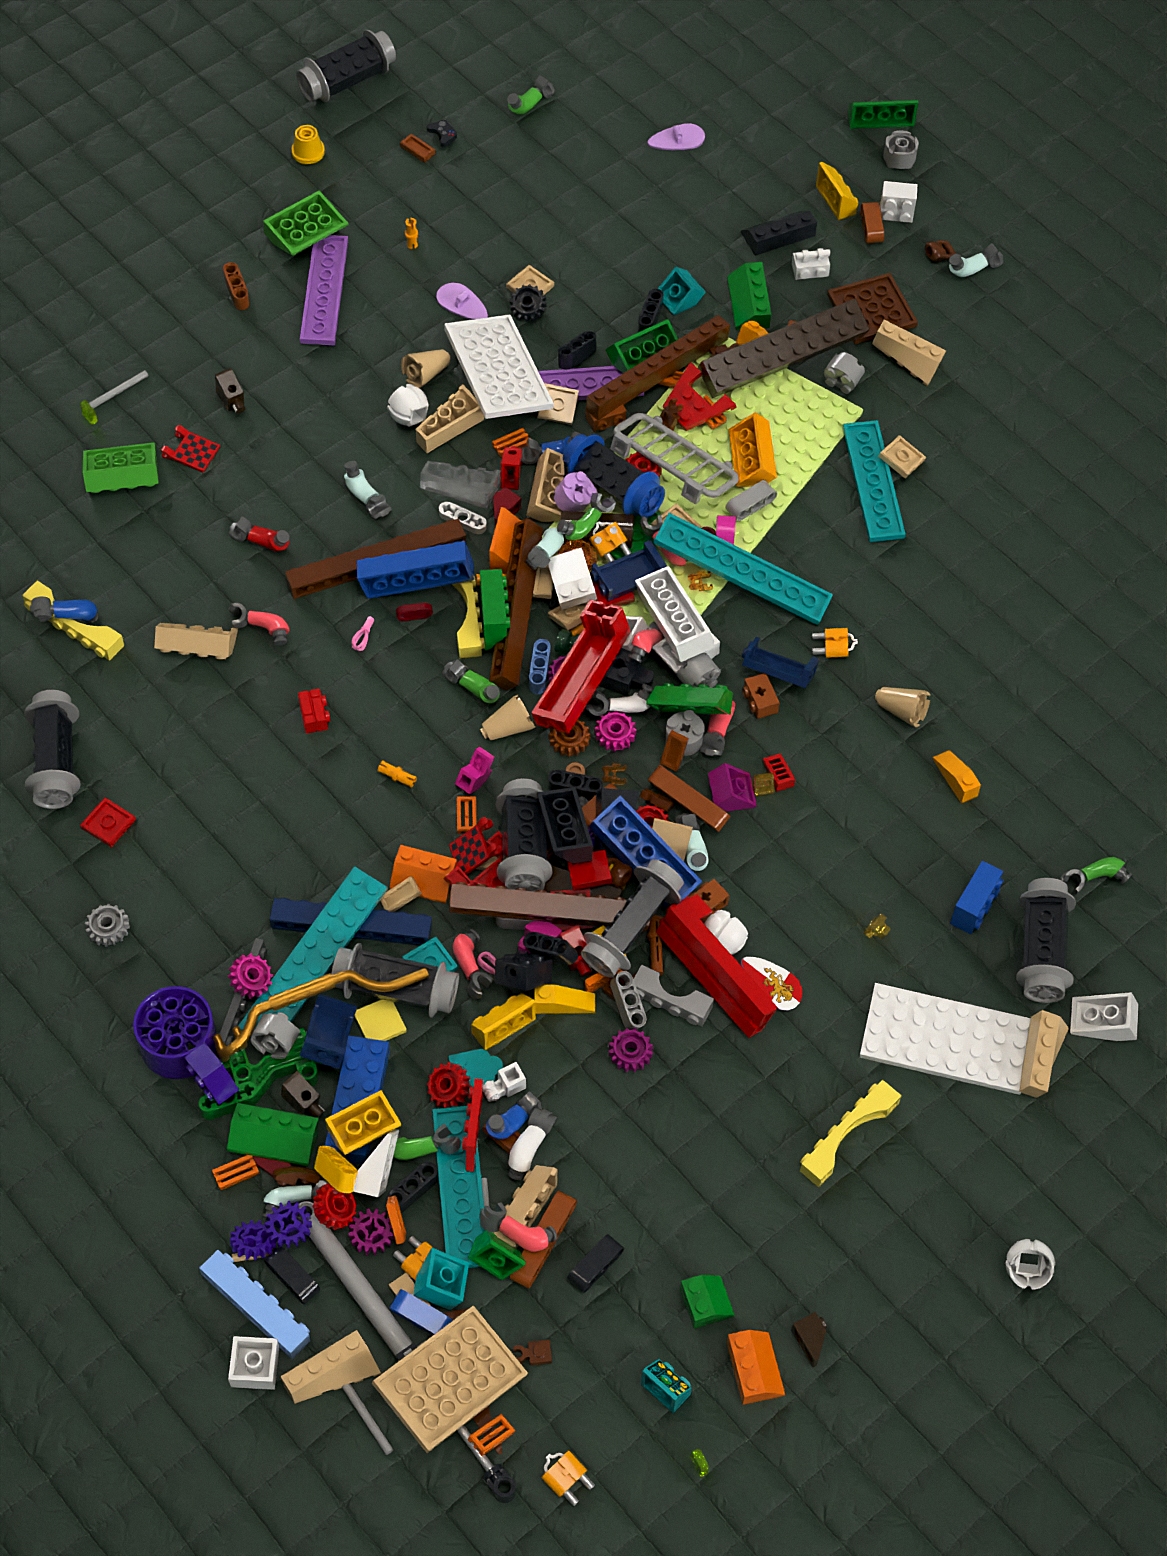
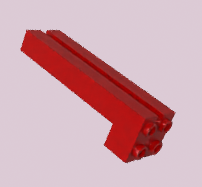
M589 600L580 615L584 627L583 631L531 713L536 725L546 728L551 726L556 731L569 734L631 633L624 610L618 605H609L607 607L602 601Z
M698 894L692 897H685L677 905L672 904L666 910V916L659 921L660 925L656 933L748 1038L762 1031L778 1007L702 922L701 919L713 911Z

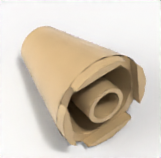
M443 349L407 354L401 359L402 373L408 377L406 381L418 388L424 386L450 364V355Z
M882 687L877 690L875 700H877V705L909 725L919 727L920 724L917 723L919 720H924L929 708L930 700H927V695L930 696V693L925 690Z
M517 694L482 723L483 728L480 730L484 738H489L491 741L532 730L535 726Z

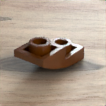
M304 1167L275 1169L272 1173L276 1182L283 1186H288V1184L295 1186L298 1178L300 1182L308 1185L311 1182L317 1184L320 1179V1175L316 1170Z

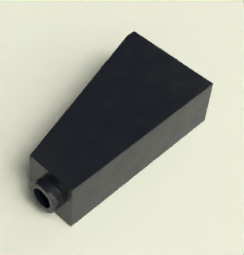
M601 788L596 792V818L620 795L635 810L639 791ZM596 835L595 851L605 850L607 858L619 859Z

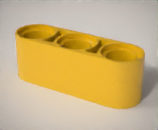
M320 1146L314 1165L315 1170L337 1191L352 1193L358 1170L333 1147Z

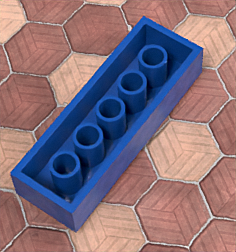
M465 541L357 560V579L367 599L475 580L474 562Z
M621 795L588 826L623 863L633 868V874L636 867H647L651 860L654 859L673 868L684 882L678 891L681 901L702 882ZM664 902L662 905L668 909L672 904Z
M348 1036L331 1116L382 1090L390 1054L389 1041ZM328 1132L325 1146L336 1149L350 1163L364 1164L369 1156L371 1142L344 1155Z

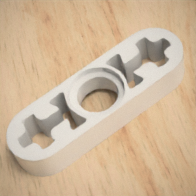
M451 502L440 504L439 516L446 521L455 520L459 516L465 515L468 517L466 520H459L463 529L474 534H483L486 531L487 522L484 517Z

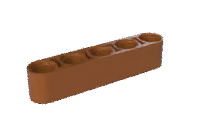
M661 765L648 778V781L692 814H695L696 817L717 832L722 829L731 817L723 809Z
M558 1190L538 1226L543 1229L552 1226L557 1233L558 1239L578 1200ZM556 1241L548 1243V1247L541 1251L531 1252L524 1249L522 1256L526 1264L511 1274L510 1279L529 1289Z

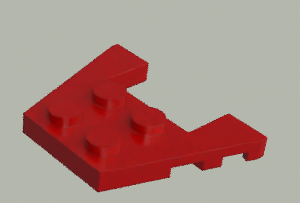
M692 362L689 363L663 404L664 409V407L669 406L671 399H677L676 406L683 405L682 411L677 413L680 417L678 424L686 431L707 422L708 419L714 416L723 415V412L729 409L732 411L737 408L736 404L726 394L711 406L690 386L702 376V372Z
M500 831L486 841L487 847L492 843L502 846V834ZM503 853L497 855L498 859L472 881L459 866L443 879L451 885L457 882H464L469 886H475L476 884H485L490 888L505 886L497 876V867L503 861Z

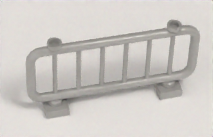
M636 413L614 428V437L610 448L612 451L623 458L629 455L630 448L639 452L685 482L681 496L694 504L700 501L702 494L711 498L718 497L739 481V476L733 470V465L730 461L722 463L664 426L660 416L652 418L644 413ZM638 420H643L649 424L630 438L621 433L622 430ZM652 426L663 433L644 447L633 441V439ZM666 435L677 442L658 456L647 450V448ZM679 445L691 451L673 465L661 459ZM693 454L706 460L687 474L675 468ZM708 463L719 469V471L700 484L689 477ZM722 472L732 478L716 490H709L704 487L705 484Z

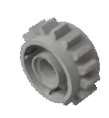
M107 904V906L100 905L96 910H92L91 915H87L88 922H85L86 933L92 942L96 940L98 946L100 944L105 945V947L112 944L115 946L117 942L123 941L124 935H128L127 929L130 928L128 915H125L123 909L119 910L117 905L114 907L110 906V904Z

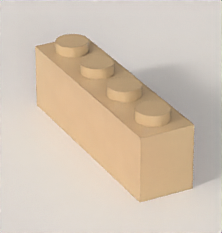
M883 320L872 342L874 346L888 357L892 356L896 359L897 364L901 367L905 366L910 370V374L915 378L919 377L923 380V384L927 387L946 350L886 320Z
M463 384L455 394L448 398L444 405H440L433 415H430L416 428V442L426 453L484 420V414L477 399Z
M547 448L538 458L526 516L541 522L561 520L562 510L554 501V490L565 475L563 454Z
M159 623L156 626L154 648L160 649L161 652H171L173 650L178 651L182 655L197 653L199 657L213 655L217 659H226V657L233 653L238 628H231V631H223L222 627L204 630V627L199 625L186 628L185 624Z
M1044 1010L1031 1016L1019 1092L1035 1098L1048 1092L1052 1065L1069 1030L1060 1016Z
M536 1165L532 1171L529 1170L523 1181L525 1183L521 1188L518 1187L512 1197L514 1200L510 1205L507 1204L505 1206L507 1210L506 1216H510L519 1223L531 1227L557 1186L558 1169ZM500 1231L494 1232L498 1238L513 1248H518V1245Z
M356 1330L281 1376V1379L293 1402L298 1403L322 1395L323 1392L340 1389L343 1385L352 1382L357 1383L370 1376L381 1375V1372L367 1345Z

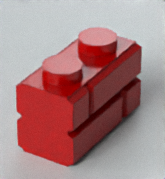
M319 688L299 692L298 699L305 732L308 734L327 730V722H331L329 710L325 711L324 706H327L325 695H321Z

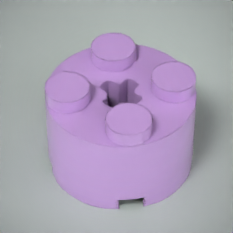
M570 473L555 488L554 501L562 511L583 512L590 504L592 493H597V490L585 473Z

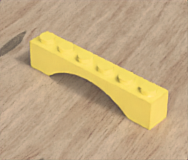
M476 580L454 583L452 585L460 592L467 606L466 619L457 632L459 658L482 656V649H485L484 637L480 638V633H483L482 622H478L477 619L480 618V608L475 605V603H478V594L473 591V588H476Z
M36 581L22 595L24 606L29 611L31 601L35 597H48L51 600V605H53L54 598L51 589L39 581ZM54 614L53 618L48 620L56 629H62L70 638L79 640L84 647L91 648L99 657H105L109 661L124 647L122 635L108 626L85 625L73 619L55 618Z
M884 1080L878 1085L876 1083L873 1084L868 1090V1095L865 1098L861 1097L854 1105L855 1109L852 1112L847 1111L841 1118L842 1122L838 1126L834 1125L829 1130V1136L825 1140L820 1139L814 1146L815 1150L811 1154L807 1153L801 1159L800 1172L817 1187H820L833 1173L835 1153L844 1137L864 1122L886 1118L899 1104L902 1095Z

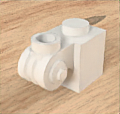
M514 1062L498 1070V1080L496 1082L487 1081L483 1085V1093H485L489 1102L496 1101L504 1095L510 1097L526 1089V1078L517 1062Z

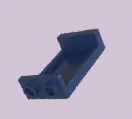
M651 540L644 542L643 549L600 567L593 563L590 576L593 582L598 584L601 595H605L606 599L610 601L637 590L635 580L665 568L667 565Z
M756 637L753 642L750 641L748 647L744 648L742 658H744L743 666L804 688L807 687L814 677L820 660L812 657L808 664L805 665L758 648L759 637Z
M319 994L312 1011L300 1056L339 1069L346 1052L345 1048L357 1006Z

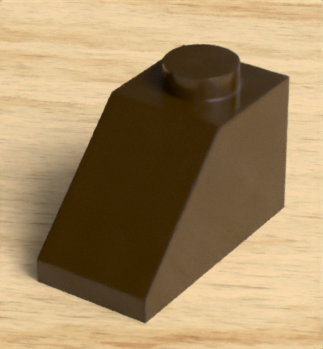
M816 1312L793 1323L791 1329L812 1367L817 1366L827 1329L824 1319L818 1317Z

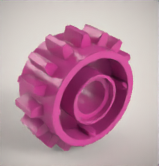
M618 711L608 712L607 715L601 716V721L597 720L596 740H600L599 745L605 746L607 750L616 751L623 750L626 746L630 747V742L635 741V722L631 723V717H627L625 713H618Z
M252 953L247 957L242 955L239 959H236L233 962L234 965L229 968L231 973L228 975V978L231 979L230 986H233L235 989L234 992H239L241 997L246 995L249 999L254 996L258 998L262 993L267 992V987L272 985L270 979L273 977V974H270L271 966L267 965V961L262 960L259 955L254 957ZM247 973H251L254 980L250 979Z

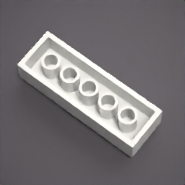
M669 566L635 580L639 597L680 662L715 648L711 631Z

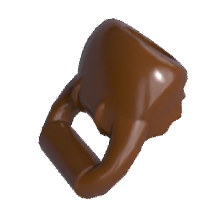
M946 240L931 241L925 244V252L928 258L937 263L943 259H950L952 255L956 254L949 241Z
M607 858L609 867L612 863H615L610 870L612 883L610 884L613 887H623L631 878L633 868L617 858Z

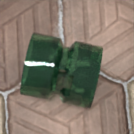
M562 629L556 639L554 651L566 655L570 652L580 635L576 634L574 636L572 632Z

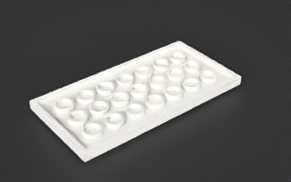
M511 315L444 324V330L485 419L553 409L554 403Z
M875 983L859 1058L1020 1095V1081L1031 1018Z

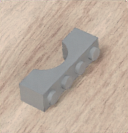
M644 965L640 966L634 977L640 999L649 1001L657 1008L668 1010L673 1016L683 1017L690 1024L703 1026L713 1008L714 998L697 990L681 997L667 993L660 984L659 973Z

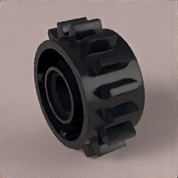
M531 284L528 286L522 285L521 288H516L515 293H511L513 299H509L511 304L510 310L513 311L514 317L518 316L519 320L524 319L525 322H528V320L534 321L536 318H541V313H545L543 307H547V302H545L546 295H543V290H538V286L532 287ZM527 301H531V302H532L530 305H525V304H524V303L527 302Z

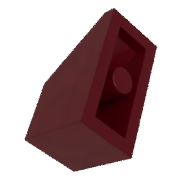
M506 487L501 491H497L493 496L495 528L501 507L506 508L513 515L521 509V497Z

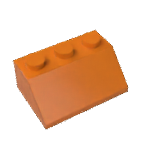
M503 507L500 509L489 550L490 570L502 569V574H507L514 526L521 520Z
M400 845L394 861L389 889L412 876L422 893L418 897L446 904L452 885L443 878L457 867V859Z
M746 1330L728 1334L727 1346L742 1404L745 1405L785 1396L769 1332Z

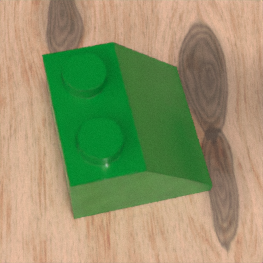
M487 1230L475 1237L468 1259L501 1280L526 1264L520 1251Z
M699 1275L681 1281L680 1291L694 1329L735 1316L721 1276Z

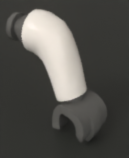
M642 684L643 689H640L638 693H634L632 696L609 698V700H607L602 692L596 690L594 693L595 697L601 699L602 702L596 706L589 704L585 707L589 713L595 716H601L607 710L608 712L618 711L622 713L643 712L650 707L646 704V701L654 688L647 684Z
M537 1107L532 1112L528 1121L529 1126L519 1136L510 1151L508 1160L510 1170L508 1175L512 1179L521 1180L524 1172L530 1169L537 1148L551 1131L558 1118L552 1115V1112L546 1109L541 1110Z

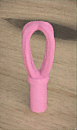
M368 617L364 626L353 636L352 648L354 650L362 651L365 649L374 618ZM365 634L362 642L357 646V641Z
M482 952L477 959L478 965L488 973L495 975V969L481 958H486L494 967L496 958L490 952Z

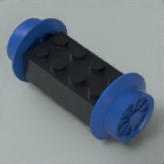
M580 434L574 437L566 446L563 462L568 466V474L585 473L595 488L607 496L613 497L617 503L623 506V512L626 515L632 514L634 517L640 515L641 517L645 516L648 518L660 508L665 497V489L660 485L659 476L652 471L642 472L606 448L603 438L599 435L587 437L584 434Z

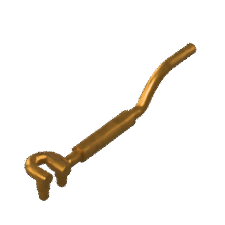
M423 968L387 982L368 979L352 970L341 971L333 975L331 973L270 996L268 997L269 1000L255 1005L249 1011L243 1030L241 1031L239 1026L232 1029L235 1040L231 1044L226 1046L220 1034L213 1036L215 1048L220 1060L223 1062L228 1061L232 1054L239 1049L247 1047V1041L252 1035L258 1016L261 1013L272 1009L273 1011L279 1010L335 988V984L350 980L369 990L387 992L428 978L427 969Z

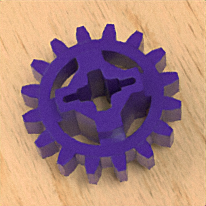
M290 1201L287 1202V1206L279 1203V1209L272 1208L273 1215L267 1214V1220H269L265 1222V1226L268 1228L266 1230L267 1236H271L272 1243L278 1240L279 1247L283 1243L286 1244L287 1248H290L291 1243L298 1247V1241L305 1242L304 1235L311 1234L309 1229L312 1227V1221H309L311 1215L306 1213L305 1206L299 1209L298 1202L294 1206H291ZM298 1216L301 1217L303 1224H301V1221H298ZM275 1225L280 1229V1233H277L275 1230Z
M250 1220L249 1224L242 1222V1227L235 1226V1232H231L230 1247H232L233 1253L238 1252V1257L245 1255L246 1260L250 1257L257 1260V1256L265 1258V1253L271 1254L272 1248H276V1242H271V1236H267L266 1232L268 1228H266L265 1224H261V1220L257 1223Z

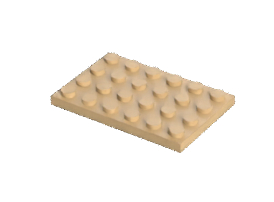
M472 1306L373 1380L372 1384L425 1452L429 1453L525 1378L528 1372L478 1310Z

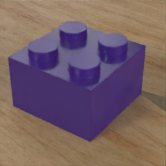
M203 1043L184 1057L189 1064L186 1066L187 1070L193 1077L196 1075L194 1080L201 1090L204 1087L206 1088L203 1091L210 1101L214 1099L220 1105L239 1091L224 1065L206 1043Z

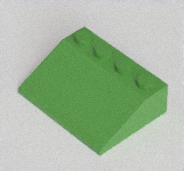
M320 191L263 220L264 234L275 246L292 256L348 226V222Z
M155 442L83 451V477L86 492L99 493L102 490L116 491L119 488L134 489L137 486L145 485L151 487L159 484Z

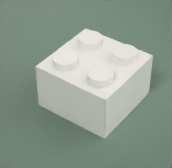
M884 181L880 202L882 220L912 223L917 199V184Z
M234 1336L228 1378L230 1386L275 1390L280 1348L278 1339Z

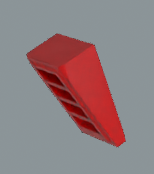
M781 753L763 758V763L776 792L794 787L795 778ZM772 761H779L777 763L770 764V762Z

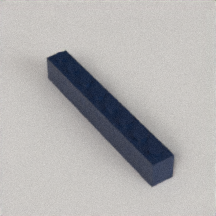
M274 898L270 916L271 928L307 932L327 903H311L307 900L293 901L288 898ZM385 909L373 910L353 938L421 946L430 940L432 916L408 914L403 911L398 913L389 912Z

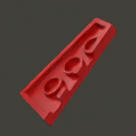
M475 1079L474 1087H470L469 1099H472V1104L468 1103L467 1116H470V1119L465 1120L464 1133L468 1134L467 1137H463L462 1150H466V1171L472 1172L475 1169L477 1135L479 1133L483 1097V1079Z

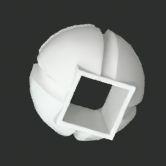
M406 384V388L403 386L399 387L389 398L388 403L390 406H387V410L397 423L410 427L426 420L429 404L426 395L420 388L412 384Z
M718 910L710 915L704 924L728 952L733 955L744 946L748 938V932L736 917L730 918L731 914L729 912Z
M1030 1239L1020 1240L1008 1251L1006 1270L1010 1278L1018 1286L1024 1289L1030 1286L1033 1290L1045 1286L1051 1280L1054 1273L1055 1259L1050 1248L1039 1240L1032 1242ZM1021 1253L1039 1255L1038 1265L1020 1263Z

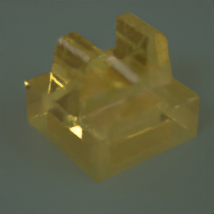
M772 772L753 775L754 793L756 796L775 793L774 775Z
M880 913L871 921L864 934L869 938L876 935L882 939L890 931V928L884 923L887 917Z

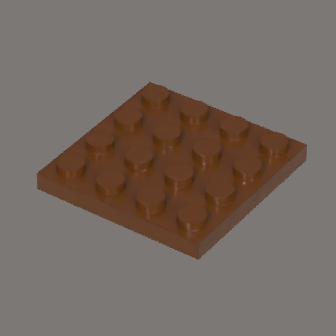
M891 273L830 289L827 292V296L834 307L856 299L870 330L863 337L853 340L854 344L874 339L883 320L904 330L917 327L918 325L917 319Z

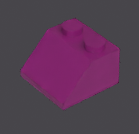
M727 763L708 773L713 803L725 811L757 807L750 773Z

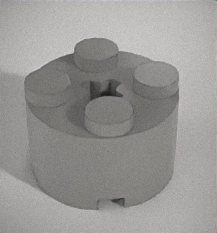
M899 130L887 136L883 154L887 167L897 169L912 168L916 161L919 142L916 137L911 136L910 132Z
M841 352L838 355L836 353L824 370L825 383L830 387L836 386L843 393L849 394L863 376L865 369L862 364L859 366L857 363L858 359L845 352Z
M701 653L686 661L688 665L685 668L681 666L677 672V677L683 684H689L692 687H698V685L702 684L708 685L709 688L714 687L718 683L716 679L721 673L718 666L707 653Z
M691 710L674 714L667 721L665 742H667L669 733L673 730L689 738L683 756L695 754L700 750L703 743L705 729L703 721Z
M279 1012L277 1015L265 1013L251 1035V1043L261 1053L264 1054L267 1051L271 1053L270 1057L283 1059L291 1050L300 1030L288 1021L289 1018L284 1013Z

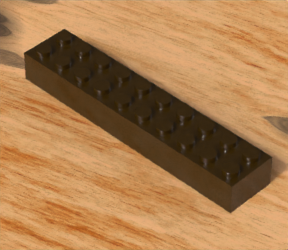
M852 299L705 359L699 364L698 369L702 372V378L711 397L715 398L863 337L870 329L856 299Z

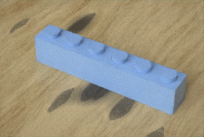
M217 1250L199 1268L201 1275L268 1338L278 1339L280 1349L293 1359L310 1342L309 1329L303 1323L298 1324L294 1321L295 1317L288 1309L285 1308L283 1310L280 1308L278 1300L273 1295L267 1296L263 1292L264 1288L258 1281L252 1282L244 1268L241 1266L237 1268L233 1264L234 1260L227 1253L222 1254Z

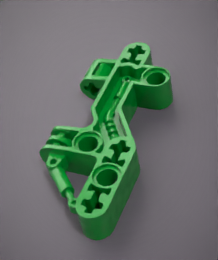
M304 1028L299 1029L300 1033L295 1043L283 1059L270 1057L271 1054L264 1056L258 1064L252 1065L248 1061L245 1049H241V1051L232 1054L228 1061H221L227 1072H232L239 1091L229 1097L234 1099L232 1102H222L220 1106H218L214 1099L210 1101L204 1093V1096L198 1102L202 1117L211 1120L234 1113L237 1103L254 1106L276 1079L293 1074L296 1071L303 1077L306 1073H312L311 1077L304 1078L312 1087L315 1086L318 1082L316 1066L322 1063L300 1056L306 1036ZM242 1074L248 1075L246 1078L243 1079L238 1078Z

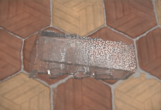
M427 461L421 471L420 488L487 509L500 486L501 470L495 469L492 472L486 471V468L478 467V470L468 469L464 465L452 467L448 463Z

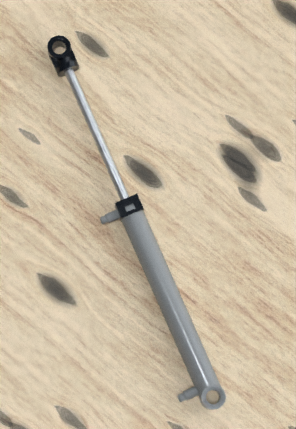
M309 1201L301 1202L299 1209L305 1206L306 1211L312 1213L309 1220L312 1221V1227L309 1228L311 1232L309 1237L393 1352L397 1362H399L421 1344L417 1346L414 1342L412 1343L331 1229L326 1228V1225L320 1223L315 1216L313 1203ZM298 1216V1221H301V1224H303L301 1217ZM463 1425L457 1431L486 1470L483 1476L484 1481L499 1502L508 1503L512 1501L516 1494L514 1479L507 1474L501 1464L493 1466L486 1455L481 1457L479 1449H475L473 1447L474 1443H470L467 1440L471 1434ZM508 1485L511 1490L508 1493H501L499 1487Z

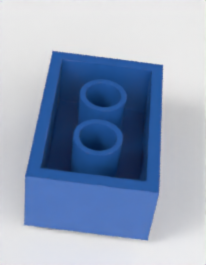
M981 861L955 906L950 922L951 925L969 934H972L974 929L978 930L980 928L984 915L988 914L992 906L993 899L996 900L1000 893V888L1004 881L1001 879L1002 870Z

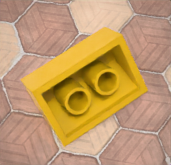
M819 162L816 187L837 219L841 220L856 215L859 203L857 198L852 195L849 186H846L842 176L838 174L835 168L824 162Z
M523 993L518 996L514 995L505 1004L492 1008L487 1015L476 1018L471 1024L472 1034L482 1048L488 1050L536 1020V1002Z
M382 1090L325 1119L329 1134L344 1155L401 1126L398 1117Z

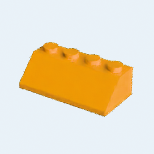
M755 412L729 428L734 471L739 476V481L736 484L737 487H751L762 480L769 483L777 478L769 420Z

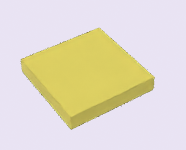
M379 1000L356 1010L354 1015L364 1038L387 1041L407 1032L394 1002Z

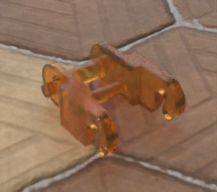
M697 571V574H690L688 576V579L691 580L689 588L691 590L699 589V591L712 590L713 584H710L708 587L701 580V578L710 577L711 572L708 571V574H706L705 571Z
M612 763V766H603L602 770L605 771V776L602 777V781L618 785L626 784L627 779L624 778L621 781V778H617L616 771L626 770L627 765L624 764L621 767V764Z

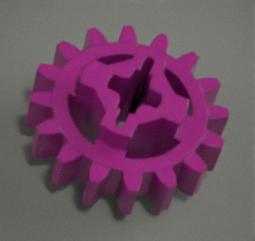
M367 1209V1214L365 1215L360 1211V1218L353 1217L354 1224L349 1225V1230L352 1231L349 1233V1239H353L351 1241L352 1246L358 1245V1252L364 1249L365 1255H368L370 1251L377 1255V1250L379 1249L385 1252L384 1246L390 1247L391 1241L389 1239L395 1238L394 1233H392L393 1229L390 1218L386 1219V1212L380 1215L378 1209H375L374 1213ZM379 1222H381L386 1229H384V1227H381L379 1225ZM373 1227H374V1228H375V1231L372 1232V1234L370 1235V1238H369V1233H371V1231L373 1230ZM358 1235H360V1237H363L365 1239V1242H363L358 1237Z

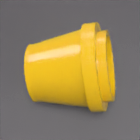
M302 125L296 129L294 143L291 148L293 158L302 164H314L320 161L325 154V148L319 138L317 129L311 125Z

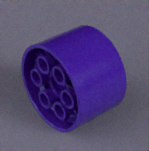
M180 986L162 988L147 996L137 1008L133 1022L134 1033L142 1058L154 1073L170 1079L188 1078L192 1075L186 1068L189 1064L184 1058L203 1043H206L214 1054L217 1050L213 1036L217 1034L212 1012L207 1001L196 991ZM190 1012L195 1013L193 1016H187ZM205 1021H206L207 1024H208V1025H199V1023H202V1022H205ZM154 1037L160 1038L159 1040H153ZM188 1043H190L194 1047L190 1051L187 1048V1046H189ZM164 1046H165V1048H166L165 1055L159 1054V1053L161 1052V1050H162V1049L164 1048Z

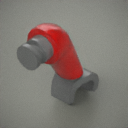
M241 516L238 522L231 525L229 531L230 537L236 541L243 542L247 537V540L275 552L283 551L289 545L290 537L288 532L254 526L243 516Z

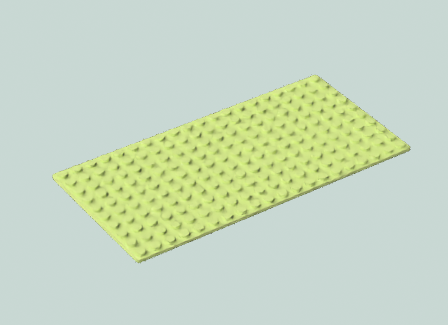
M728 338L727 341L720 345L726 344L727 348H729L736 341ZM707 352L692 363L698 368L703 360L711 356ZM787 368L715 398L711 397L701 376L693 383L692 388L703 399L707 395L715 404L726 394L736 404L737 408L732 411L729 409L723 412L727 418L726 423L714 429H711L705 422L688 431L677 423L673 430L720 462L730 461L733 465L729 428L755 412L769 420L777 478L769 482V485L777 492V497L771 503L741 521L735 520L734 545L749 553L754 550L843 439V424L855 423L863 414L861 407ZM673 387L668 388L647 415L652 418L661 415L663 404L672 392ZM641 420L627 437L630 438L649 424ZM652 426L633 439V441L644 447L663 433ZM666 435L647 448V450L658 456L677 442ZM679 445L661 459L673 465L691 451ZM630 448L629 455L623 459L629 458L630 454H634L637 451ZM693 454L675 468L687 474L706 460ZM708 463L689 477L700 484L719 471V469ZM662 468L660 485L665 489V497L657 512L663 514L674 504H677L702 527H711L716 531L717 515L732 516L726 510V504L750 487H737L734 485L715 498L702 494L700 501L694 504L681 496L685 482ZM722 472L705 484L704 487L709 490H716L732 478ZM596 488L597 493L602 494L600 503L602 504V500L608 498L609 496H607L606 494H604ZM617 502L612 511L601 512L625 514L623 512V506ZM591 504L583 512H587L591 508ZM554 521L549 528H557L559 521ZM655 544L654 546L666 565L670 567L701 616L728 580L690 561H687L684 566L673 565L665 558ZM562 545L551 556L582 548L589 573L593 563H596L598 567L608 563L604 556H599L594 547ZM638 590L633 591L635 602L620 605V607L623 608L625 616L643 617L649 627L655 621L639 597Z

